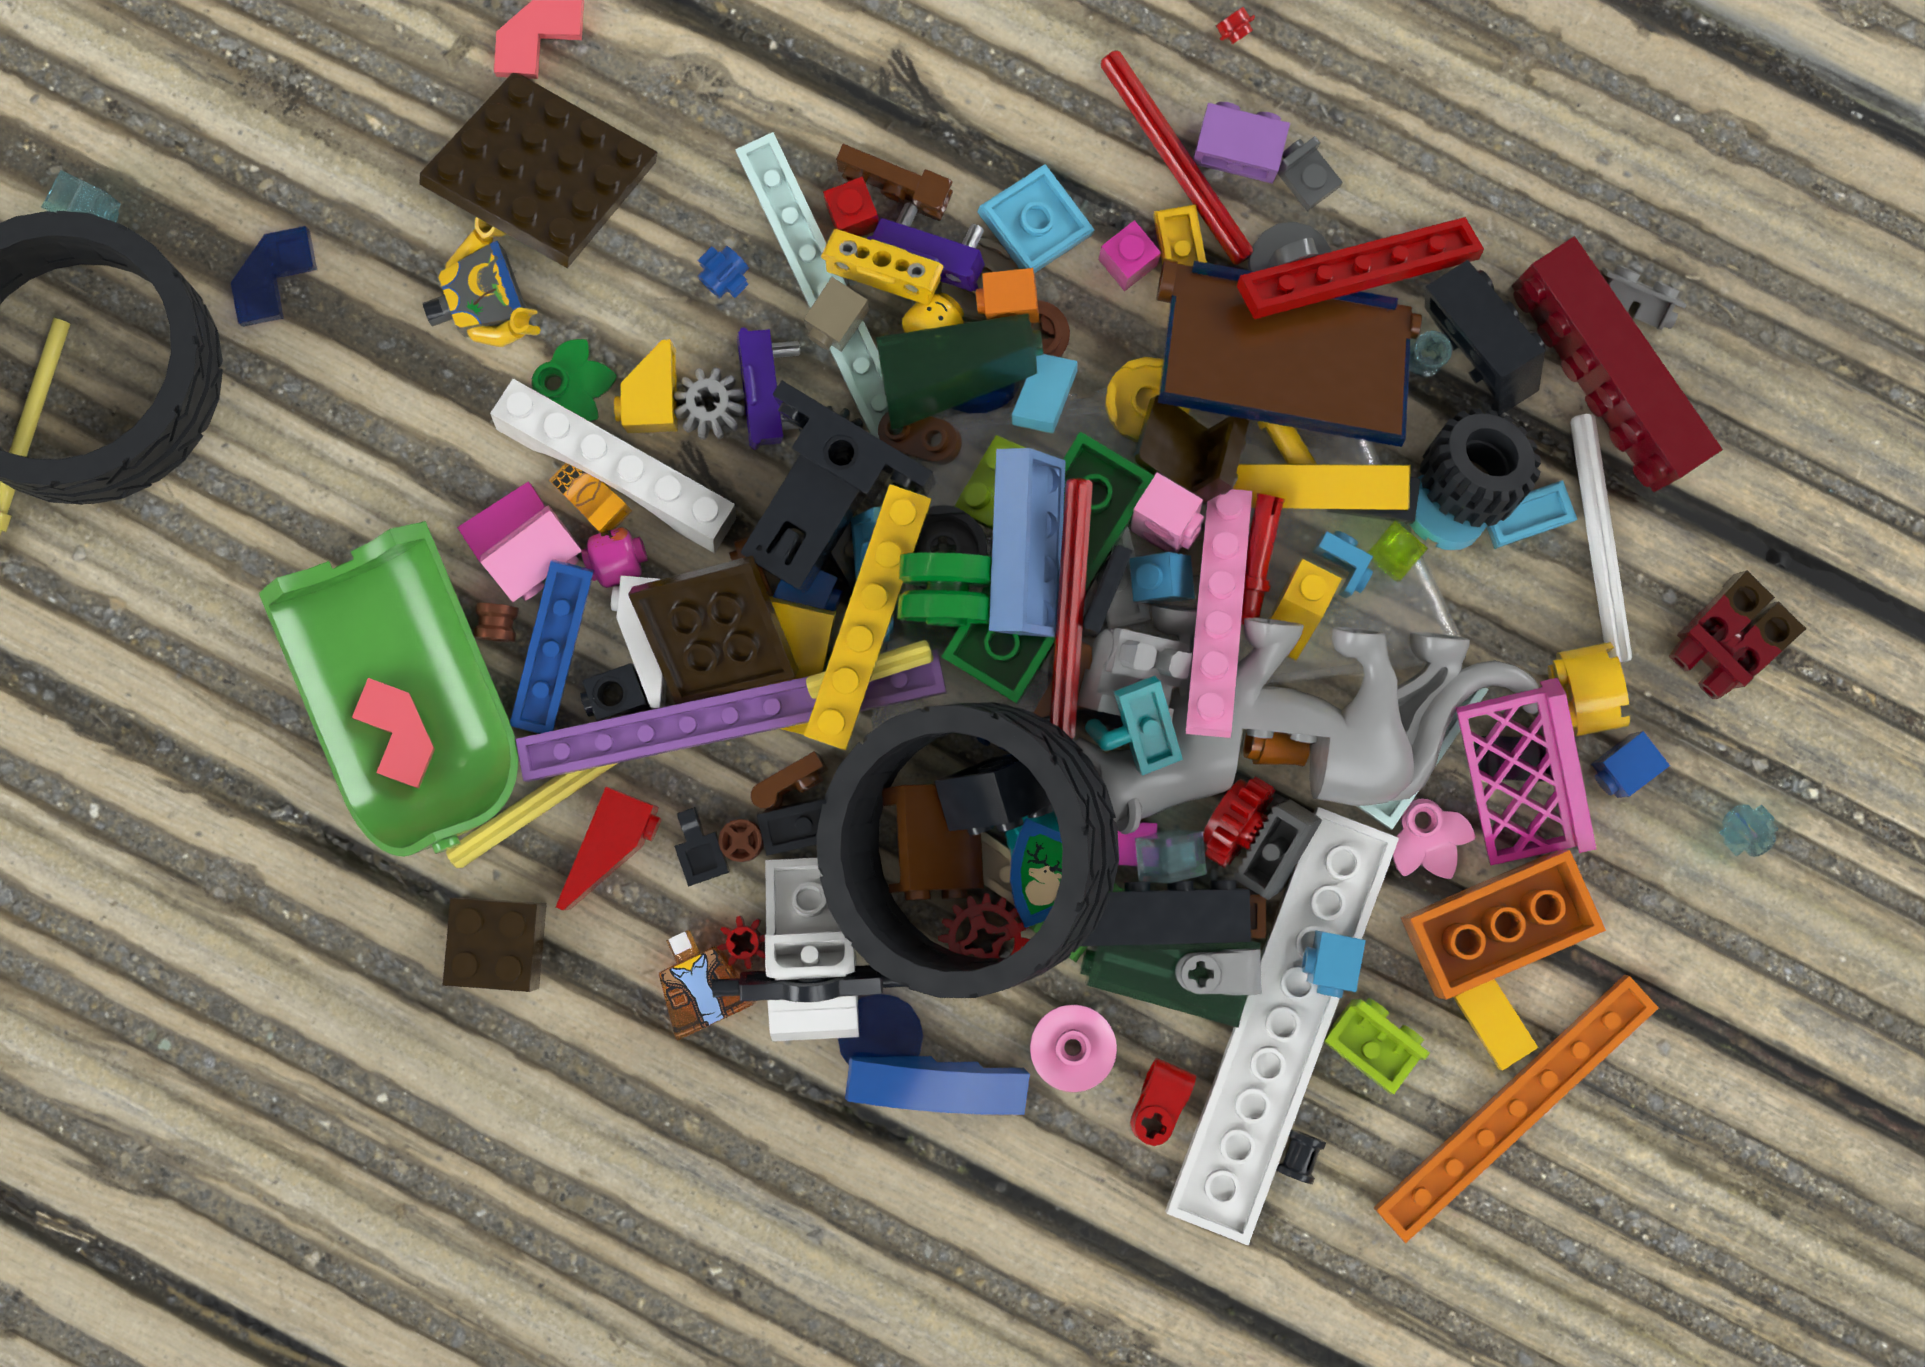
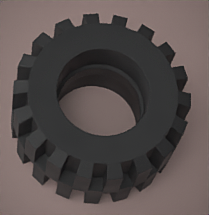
M1480 408L1471 409L1468 414L1465 411L1459 412L1453 419L1450 418L1426 449L1422 456L1424 460L1420 464L1419 471L1424 474L1421 478L1422 487L1430 490L1427 497L1432 503L1437 502L1441 506L1439 511L1445 516L1449 512L1455 516L1454 521L1463 524L1467 520L1473 527H1480L1484 522L1487 526L1496 525L1500 520L1504 521L1535 487L1541 472L1537 469L1541 464L1540 455L1534 453L1537 448L1534 440H1528L1525 436L1528 432L1522 426L1516 427L1512 423L1514 421L1508 416L1501 418L1498 416L1497 411L1489 409L1485 414ZM1471 461L1482 466L1489 475L1477 469Z

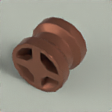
M476 603L475 613L479 618L478 625L473 628L474 638L497 642H515L516 633L512 627L513 620L518 617L519 608L502 604Z
M737 819L730 821L720 832V850L732 861L746 862L753 860L759 856L764 847L760 827L749 820Z

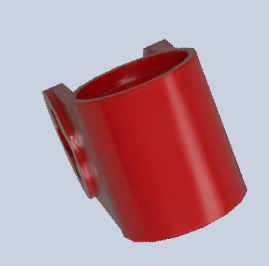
M1157 1057L1154 1059L1144 1080L1140 1097L1130 1120L1131 1130L1139 1140L1151 1146L1162 1145L1168 1141L1181 1111L1186 1106L1193 1091L1196 1075ZM1155 1113H1158L1156 1120L1162 1124L1159 1132L1152 1130L1147 1136V1129L1141 1125L1144 1117L1151 1119Z

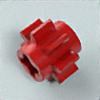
M737 916V928L732 930L726 926L721 927L720 930L723 934L727 935L726 943L717 946V950H728L732 955L728 960L729 966L735 964L738 959H744L746 968L751 969L753 967L752 956L758 955L761 958H765V950L761 949L762 942L765 941L766 934L761 935L757 930L761 924L760 919H756L751 926L745 925L742 916ZM750 932L752 934L750 942L755 946L754 950L747 949L740 953L737 950L739 942L734 939L735 935H744Z

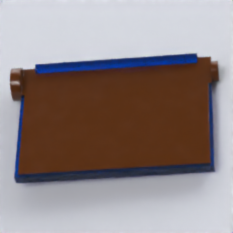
M1164 259L1156 301L1170 303L1158 403L1398 447L1403 446L1406 440L1410 340L1418 338L1422 324V315L1412 313L1411 306L1398 304V298L1359 291L1254 319L1237 288L1240 275L1253 271L1194 261L1193 266L1178 264L1176 260Z

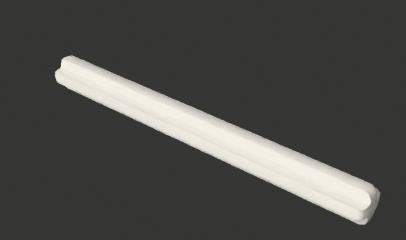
M1581 414L1572 418L1570 424L1604 643L1611 642L1614 646L1608 653L1609 658L1618 656L1620 663H1624L1632 659V651L1596 417L1593 414Z

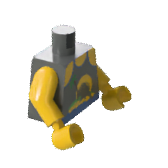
M477 217L475 218L474 230L446 262L445 269L438 274L444 295L423 302L425 314L432 327L453 319L457 329L464 337H470L477 343L496 347H505L522 338L525 334L533 336L540 334V327L533 326L530 320L531 316L538 313L537 310L526 308L506 251L498 241L492 242L493 237H502L506 233Z

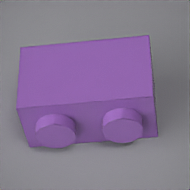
M1208 103L1193 160L1199 166L1273 184L1279 171L1290 123L1281 121L1278 115L1270 112L1252 114L1240 111V107L1233 103Z

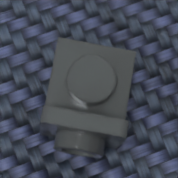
M1316 136L1305 144L1299 139L1290 145L1282 154L1284 160L1281 162L1277 173L1307 212L1340 188L1343 183L1317 150L1321 142Z

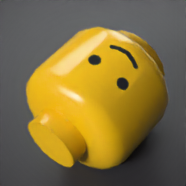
M934 293L929 305L916 302L902 318V328L906 334L904 341L907 346L917 354L926 353L931 356L943 354L964 330L962 318L964 312L954 298L945 293Z

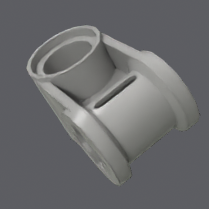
M1224 949L1218 952H1192L1185 954L1176 964L1175 975L1178 983L1193 993L1223 995L1262 994L1260 949ZM1196 962L1199 963L1200 967L1207 969V976L1200 977L1199 984H1197L1196 980L1188 977L1189 970L1196 969Z

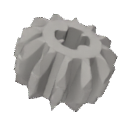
M714 367L708 379L703 370L697 368L695 375L698 381L693 383L687 377H683L681 380L682 385L688 392L679 391L674 393L673 398L675 401L683 404L674 410V414L678 419L687 418L683 424V428L687 433L694 431L698 427V437L706 440L710 429H713L717 439H722L724 433L721 426L726 424L733 431L738 428L736 421L731 415H745L746 410L744 406L737 404V402L745 398V394L742 389H733L736 383L734 376L729 375L721 380L720 369ZM708 396H712L715 400L714 405L716 409L711 412H707L704 406H700V404L705 405L703 399Z

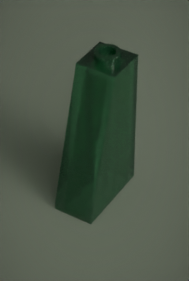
M1029 314L876 337L891 429L904 427L1037 374L1036 356L1043 355V343L1040 330H1032Z
M1251 941L1236 943L1095 946L1094 950L1086 949L1080 974L1086 975L1085 984L1087 986L1239 1028L1247 995L1196 994L1188 991L1176 979V964L1181 957L1192 952H1218L1224 949H1259L1261 943ZM1196 962V969L1189 970L1188 977L1196 980L1197 984H1199L1200 977L1207 976V969L1200 967L1199 963Z

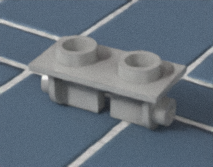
M1617 265L1614 271L1604 267L1601 270L1609 277L1607 283L1627 312L1633 300L1639 302L1640 304L1633 317L1657 329L1662 330L1663 327L1671 329L1678 317V313L1673 312L1675 305L1685 308L1687 305L1677 298L1680 292L1678 289L1656 281L1653 287L1638 282L1641 274L1626 267Z

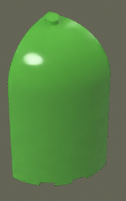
M423 521L387 530L369 543L351 551L353 560L336 566L333 569L330 562L327 561L309 569L277 577L259 592L261 601L351 816L366 837L378 848L391 855L402 857L410 856L432 847L435 854L460 845L458 836L484 824L503 808L513 791L518 771L517 744L511 724L427 523ZM368 678L408 692L412 696L420 718L435 748L419 789L376 773L392 733L352 718Z

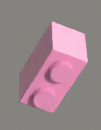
M548 505L480 555V562L512 602L520 597L526 601L544 588L545 585L542 580L547 577L552 559L575 565L579 561L576 555L582 550L576 539Z

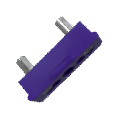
M905 203L896 222L881 218L873 235L867 237L869 240L874 239L905 249L909 253L939 262L944 266L940 274L941 282L971 292L978 289L977 280L985 266L980 250L976 249L984 232L983 228L979 225L972 224L961 244L910 227L918 209L913 204Z
M743 327L738 332L737 348L742 389L745 394L744 405L749 446L753 450H757L760 445L781 444L783 439L782 430L798 429V427L782 418L783 415L778 411L780 406L772 394L777 388L774 358L799 356L801 349L798 341L772 343L770 329L748 331L747 328Z

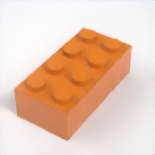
M1570 850L1548 853L1400 917L1435 997L1445 1000L1606 931Z

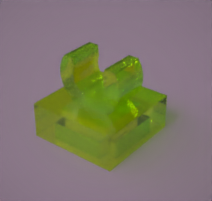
M1395 520L1367 553L1373 556L1371 559L1373 563L1398 583L1428 548Z

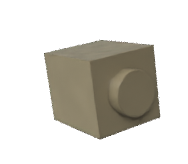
M831 277L804 317L805 327L810 331L807 335L808 338L826 350L833 346L842 352L869 312L868 300Z

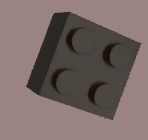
M467 897L450 898L442 986L522 992L538 990L540 986L547 903Z

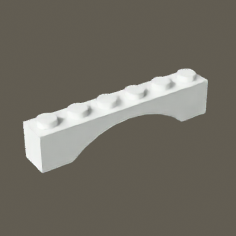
M512 379L490 413L496 430L533 451L561 460L603 481L646 508L679 534L714 554L736 520L734 503L515 379Z

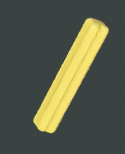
M918 641L879 654L870 682L931 663L933 661V653L928 641ZM826 671L806 678L808 692L813 699L817 698Z

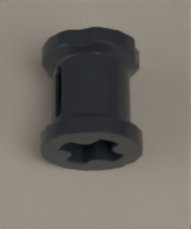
M1291 1129L1289 1134L1291 1141L1283 1163L1278 1164L1276 1171L1313 1185L1315 1178L1312 1176V1172L1319 1152L1325 1149L1326 1142Z

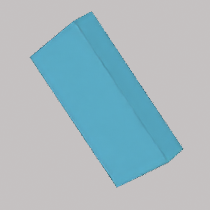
M1036 353L1013 410L1012 425L1054 433L1078 371L1077 361Z
M1562 480L1530 491L1504 521L1500 520L1496 525L1487 526V530L1494 549L1572 523L1578 519Z

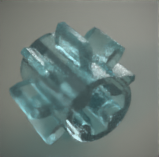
M1738 805L1731 809L1723 819L1722 825L1724 829L1720 831V834L1725 838L1723 843L1735 856L1740 855L1743 851L1752 857L1763 855L1772 848L1776 841L1775 832L1778 831V827L1773 823L1775 818L1763 805L1758 806L1755 810L1749 805Z

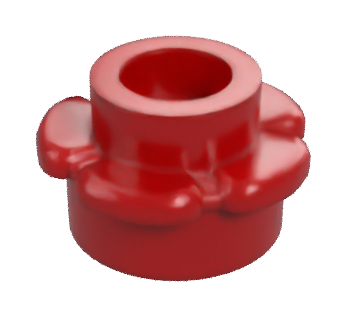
M1244 6L1215 25L1221 34L1219 39L1224 41L1228 38L1231 44L1236 43L1253 31L1249 22L1255 19V15L1249 16Z

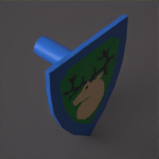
M1025 818L1017 837L1011 857L1010 885L1014 905L1025 928L1045 921L1052 909L1062 877L1063 853L1060 832Z

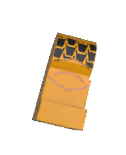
M567 463L549 479L600 533L615 529L632 512L630 507L601 480Z

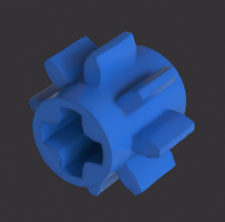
M711 246L698 259L700 266L703 268L697 276L698 279L719 299L727 292L736 298L748 285L747 279L743 275L749 267L730 247L726 246L721 252H717Z

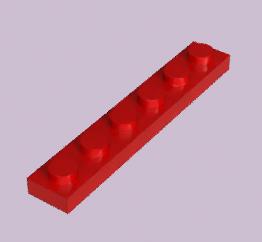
M1466 217L1240 275L1237 288L1253 318L1258 319L1457 266L1466 260L1470 262L1479 260L1484 247Z

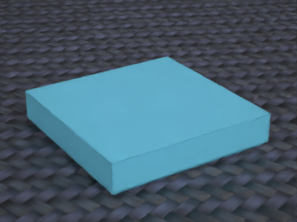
M1046 164L980 205L977 211L1019 269L1033 268L1034 273L1092 236L1095 231Z

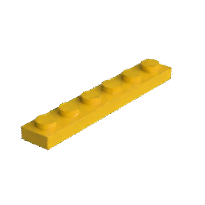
M889 484L804 734L805 737L843 750L847 749L904 583L899 579L900 555L914 553L932 501L931 498Z

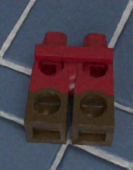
M1748 570L1733 574L1711 602L1691 620L1688 626H1685L1677 634L1681 640L1669 655V658L1684 671H1690L1700 660L1712 669L1698 683L1700 688L1711 699H1719L1732 689L1745 687L1755 675L1763 670L1807 629L1779 601L1770 603L1775 597Z

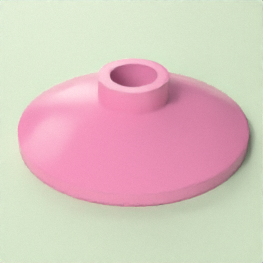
M1064 1005L1048 1012L1036 1025L1030 1042L1031 1059L1037 1073L1052 1087L1066 1092L1086 1091L1101 1083L1113 1068L1117 1053L1116 1038L1110 1024L1097 1011L1082 1005ZM1070 1039H1076L1081 1044L1080 1051L1075 1055L1067 1054L1064 1049L1065 1043Z

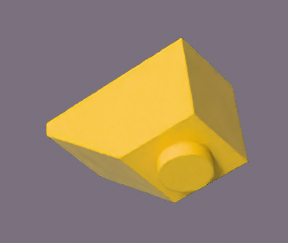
M671 339L661 340L620 383L621 396L614 397L616 422L621 421V425L627 433L678 432V418L674 414V410L677 408V401L673 398L674 393L677 392L676 348Z
M1304 559L1294 566L1268 618L1304 625L1297 644L1287 656L1294 661H1297L1323 618L1342 578Z

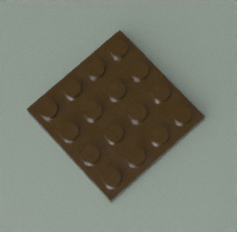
M512 73L420 172L419 185L568 269L654 166L658 152L521 74Z

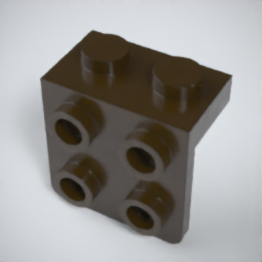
M1158 394L1150 399L1134 453L1135 461L1154 476L1156 473H1159L1203 499L1202 504L1220 494L1228 493L1235 485L1238 478L1236 472L1240 456L1246 447L1245 437L1249 420L1235 412L1208 429L1173 402Z

